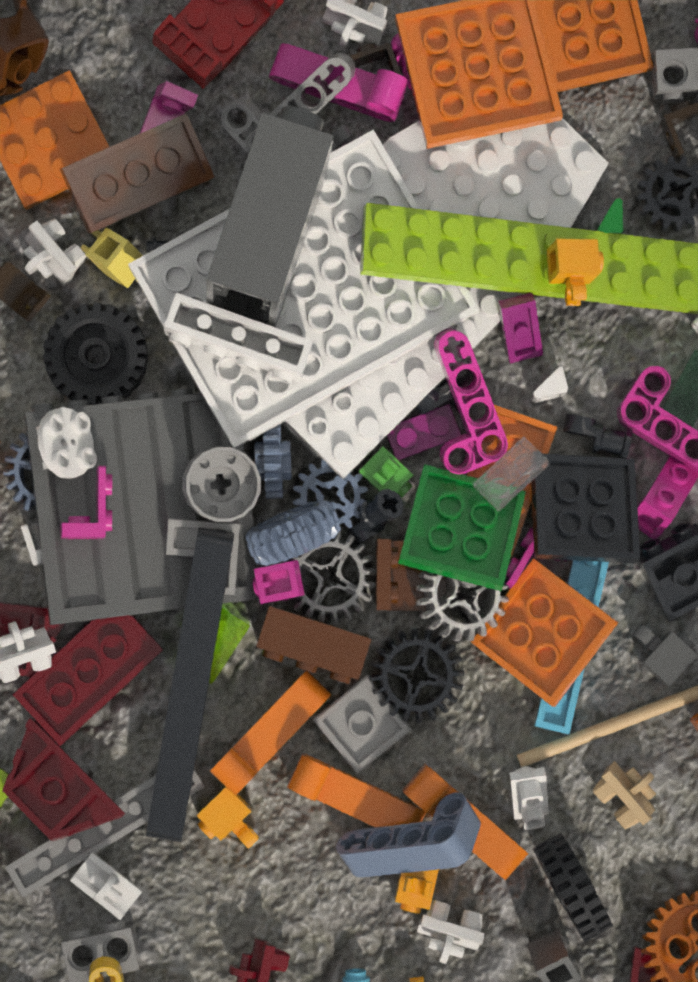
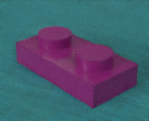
M528 293L498 301L506 355L509 363L542 356L543 349L536 301L533 294Z
M450 404L423 415L400 422L387 435V439L394 457L400 461L443 445L448 440L460 436L461 433Z

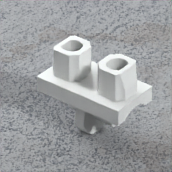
M357 0L327 1L322 22L332 26L331 31L342 35L339 45L346 48L350 40H353L360 44L366 41L368 43H376V46H379L387 23L385 19L387 14L386 6L377 2H371L366 11L356 6Z
M52 219L42 225L38 221L34 222L29 226L30 232L25 237V241L30 246L24 250V253L30 261L24 269L28 274H33L39 270L45 279L54 274L63 286L67 285L72 281L76 270L84 263L85 253L76 244H73L65 251L61 250L56 243L64 238L65 231L56 219Z
M15 621L8 623L10 634L0 637V678L2 682L8 683L18 679L20 676L18 665L30 662L33 671L51 668V654L56 653V650L45 627L33 630L31 626L19 630Z
M524 766L515 772H510L514 820L522 819L525 830L544 827V815L549 814L545 768L534 769Z
M93 851L70 880L119 920L122 919L143 891Z
M433 900L430 910L419 921L417 933L434 937L430 939L428 948L440 951L439 962L446 964L449 954L462 958L465 950L463 947L477 951L479 945H482L485 933L481 932L482 914L464 910L460 924L456 925L447 922L451 906L447 903Z

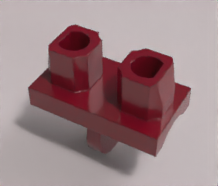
M255 938L252 955L242 953L240 965L230 964L228 973L237 976L236 982H268L271 970L286 971L290 954L276 948L266 940Z

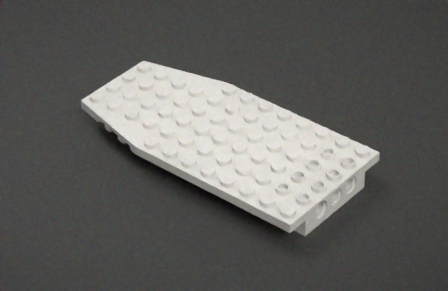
M563 118L561 121L426 149L420 121H417L390 137L383 144L420 209L569 228L572 227L609 164ZM467 287L480 310L451 329L458 330L466 335L473 350L501 322L498 301L524 294ZM436 337L281 424L316 459L320 456L344 479L445 378L434 347ZM450 337L448 338V345L444 347V350L450 351L454 355L456 362H460L463 359L458 357L455 346L460 344V341Z

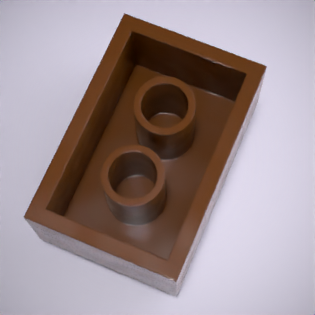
M269 606L256 647L263 649L261 655L263 657L283 662L284 656L297 660L295 666L297 668L316 673L317 668L320 667L331 671L329 678L350 684L351 678L359 680L372 639Z

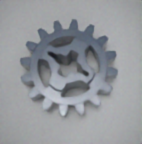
M281 424L263 433V442H255V464L261 481H265L266 499L283 498V480H291L292 477L291 442L281 440Z
M323 459L319 469L312 463L309 464L311 474L307 476L300 473L298 476L304 483L302 486L293 487L295 492L301 494V498L294 500L293 504L296 506L307 504L308 489L316 494L317 501H322L325 497L316 487L328 491L332 490L333 487L337 488V497L345 506L332 501L330 502L333 509L345 513L344 516L339 518V525L344 523L351 529L353 526L350 519L353 516L360 519L357 509L366 501L360 499V495L368 492L367 487L358 486V483L363 478L362 474L353 477L350 472L344 479L336 475L333 481L321 482L316 479L318 476L336 472ZM348 481L354 490L353 503L347 500L344 495V488Z

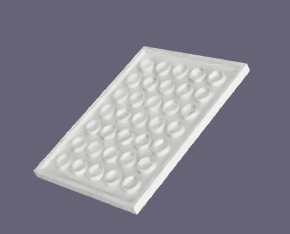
M374 129L331 152L327 175L276 325L278 329L313 341L300 382L292 380L291 384L283 383L272 378V372L261 368H258L257 372L249 371L238 366V360L227 356H224L223 360L215 359L204 354V348L190 344L189 348H185L173 343L234 449L436 337L442 331L468 319L480 310L467 287L360 275L363 207L366 202L420 209ZM230 208L128 264L130 271L163 328L176 292L206 303V278Z

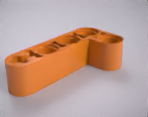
M305 671L210 772L236 796L332 694L308 671Z
M302 753L287 785V788L314 801L318 800L375 828L422 822L426 814L418 806L305 753Z
M426 763L402 789L408 798L432 817L438 803L445 796L455 792L459 793ZM469 802L481 822L472 852L504 880H507L529 853Z

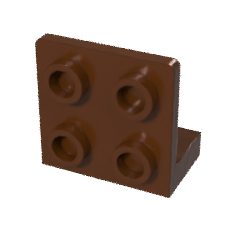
M377 539L376 610L424 611L427 609L426 605H416L415 600L424 598V592L415 591L416 585L426 584V581L418 576L423 570L398 564L404 541ZM445 576L441 578L438 585V599L446 594Z

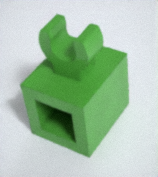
M384 446L359 470V474H362L363 478L377 492L383 489H390L397 492L403 498L413 487L409 482L413 474Z

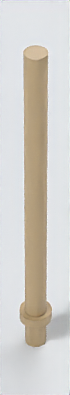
M698 685L517 754L521 768L697 701Z

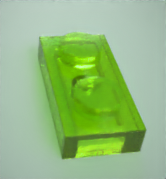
M223 607L209 680L210 684L215 682L250 628L249 624Z

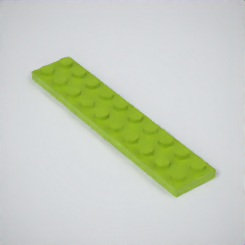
M367 202L363 207L360 275L521 294L532 293L538 296L565 299L566 284H549L547 249L556 239H598V248L604 257L603 270L590 284H585L587 289V299L585 301L698 314V243L612 234L601 231Z

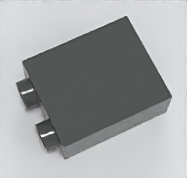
M292 106L283 107L280 117L262 112L206 278V303L276 328L327 175L334 135L321 132L324 120L318 115Z

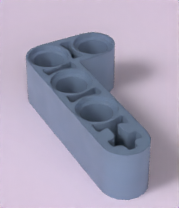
M455 792L445 796L438 803L432 821L349 831L338 840L336 850L355 877L360 878L454 868L464 864L469 859L481 822L466 797L462 793Z

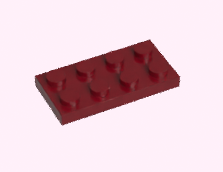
M133 615L92 620L51 658V668L37 671L13 696L56 743L62 746L164 649Z

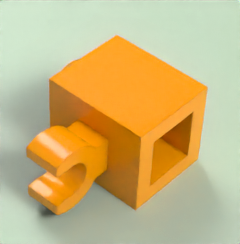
M556 239L547 249L549 284H566V306H580L581 300L585 301L587 299L585 284H590L603 270L604 257L603 253L599 251L598 239Z
M226 787L196 815L201 820L197 825L210 839L216 836L221 841L233 831L248 849L259 839L257 833L243 820L252 812L253 808L239 794L235 796Z
M439 869L400 873L394 896L395 902L401 903L400 909L418 914L421 913L422 908L430 910Z

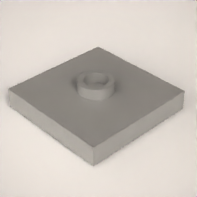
M368 675L313 718L314 722L357 774L412 730L402 720L398 712L395 716L389 714L393 707L390 702L383 707L380 706L379 702L385 696L382 693L373 694L372 690L377 686L370 680Z

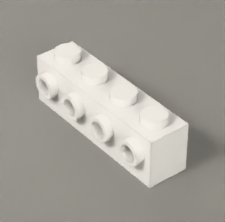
M177 292L164 324L165 335L170 336L169 341L185 348H189L190 344L204 348L203 353L212 358L223 360L224 356L236 359L238 360L237 365L246 370L257 372L258 368L270 371L272 372V378L287 384H291L292 380L300 382L313 345V341Z

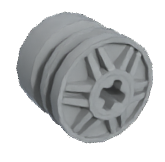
M213 447L199 452L188 462L182 475V492L188 506L197 515L215 522H231L244 517L255 506L261 493V477L256 464L245 453L232 447ZM217 474H220L221 479L228 480V486L223 487L222 494H219L217 489H211L210 483L216 481Z

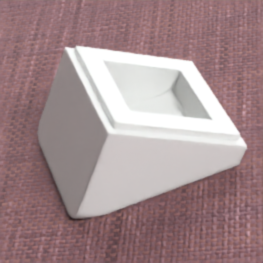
M562 365L533 392L531 402L538 403L565 396L568 391V385Z

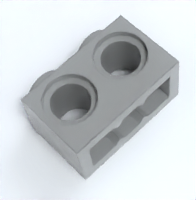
M698 48L655 50L651 57L654 66L651 71L653 99H662L663 103H679L683 101V98L697 97L698 101ZM669 70L676 72L680 82L677 84L668 83L664 79L663 72Z
M116 920L103 924L104 930L90 932V927L69 931V937L61 942L69 982L89 981V967L96 958L102 956L116 959L120 963L122 973L140 970L143 964L134 923L125 925L124 920ZM113 938L123 939L128 945V952L124 955L114 954L110 949V940ZM81 945L89 947L93 952V960L88 963L80 962L75 955L76 947ZM107 971L100 972L103 978L109 977Z

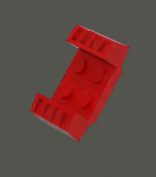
M191 0L176 18L170 14L153 33L152 44L204 89L268 23L285 0Z

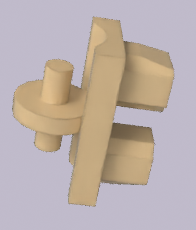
M614 761L606 767L602 778L593 788V793L604 804L615 795L623 801L624 805L615 811L614 816L624 829L638 822L645 825L652 819L651 814L655 811L654 806L649 802L656 795L654 790L648 785L655 777L651 771L641 776L632 767L625 773Z

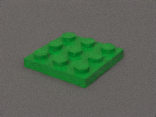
M424 464L398 564L502 591L526 491L463 474H454L448 470Z

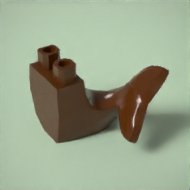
M13 0L16 14L12 17L0 19V96L15 94L23 90V87L19 84L25 82L31 72L37 73L48 48L49 39L46 31L30 8L27 0Z

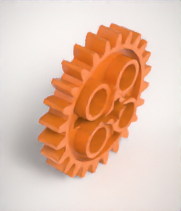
M698 891L690 895V900L685 893L677 896V902L672 898L665 901L666 909L659 907L654 911L659 920L651 919L646 923L653 932H647L642 935V938L651 944L642 949L641 953L651 955L652 960L644 964L645 968H655L656 973L650 978L651 982L659 979L662 982H698L695 976V969L698 967V957L691 960L683 974L679 972L680 966L698 950V932L694 930L691 924L692 917L698 918ZM670 942H674L680 947L681 955L679 959L670 953Z

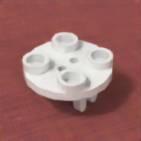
M60 407L48 411L41 419L40 425L36 427L38 434V448L44 461L42 462L43 470L49 469L61 478L71 479L83 475L87 469L93 468L96 465L97 456L94 451V442L90 431L91 422L87 414L84 412L77 413L71 408Z

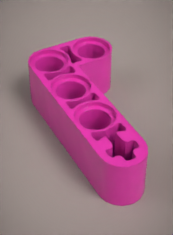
M282 43L279 46L268 77L278 84L296 89L328 58L290 44ZM341 64L338 67H334V70L324 80L329 85L337 76H343L342 73L345 68ZM356 68L352 80L329 102L383 121L395 122L407 89V79L398 73L385 69H379L377 74H373ZM312 86L305 88L306 94L321 99V93L317 88Z
M449 328L436 336L434 347L467 433L445 442L440 448L439 456L442 464L450 472L465 474L501 459L507 452L508 442L468 338L460 331ZM451 337L456 341H460V344L455 346V350L459 358L465 359L467 357V361L456 362L454 355L450 351L444 350V347L448 345V338ZM469 369L473 373L471 384L463 388L458 387L456 383L457 374L461 370ZM476 402H483L486 409L483 417L477 420L471 419L469 417L471 405ZM488 435H496L498 439L497 447L491 452H484L481 447L482 440ZM455 448H463L466 454L464 461L459 465H451L448 459L450 452Z
M650 366L637 376L617 409V419L623 427L633 430L632 433L698 473V459L690 458L685 452V445L688 441L698 443V431L658 406L669 390L671 378L664 368ZM647 375H655L660 379L661 388L658 392H652L646 388L644 379ZM634 403L641 407L643 416L640 421H633L627 417L626 407L628 404ZM665 422L671 427L672 435L669 440H663L657 436L655 432L657 423Z

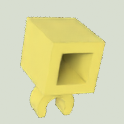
M107 227L102 233L98 230L92 232L97 240L91 247L83 244L81 246L82 251L106 276L129 288L135 277L130 271L128 264L143 255L129 240Z

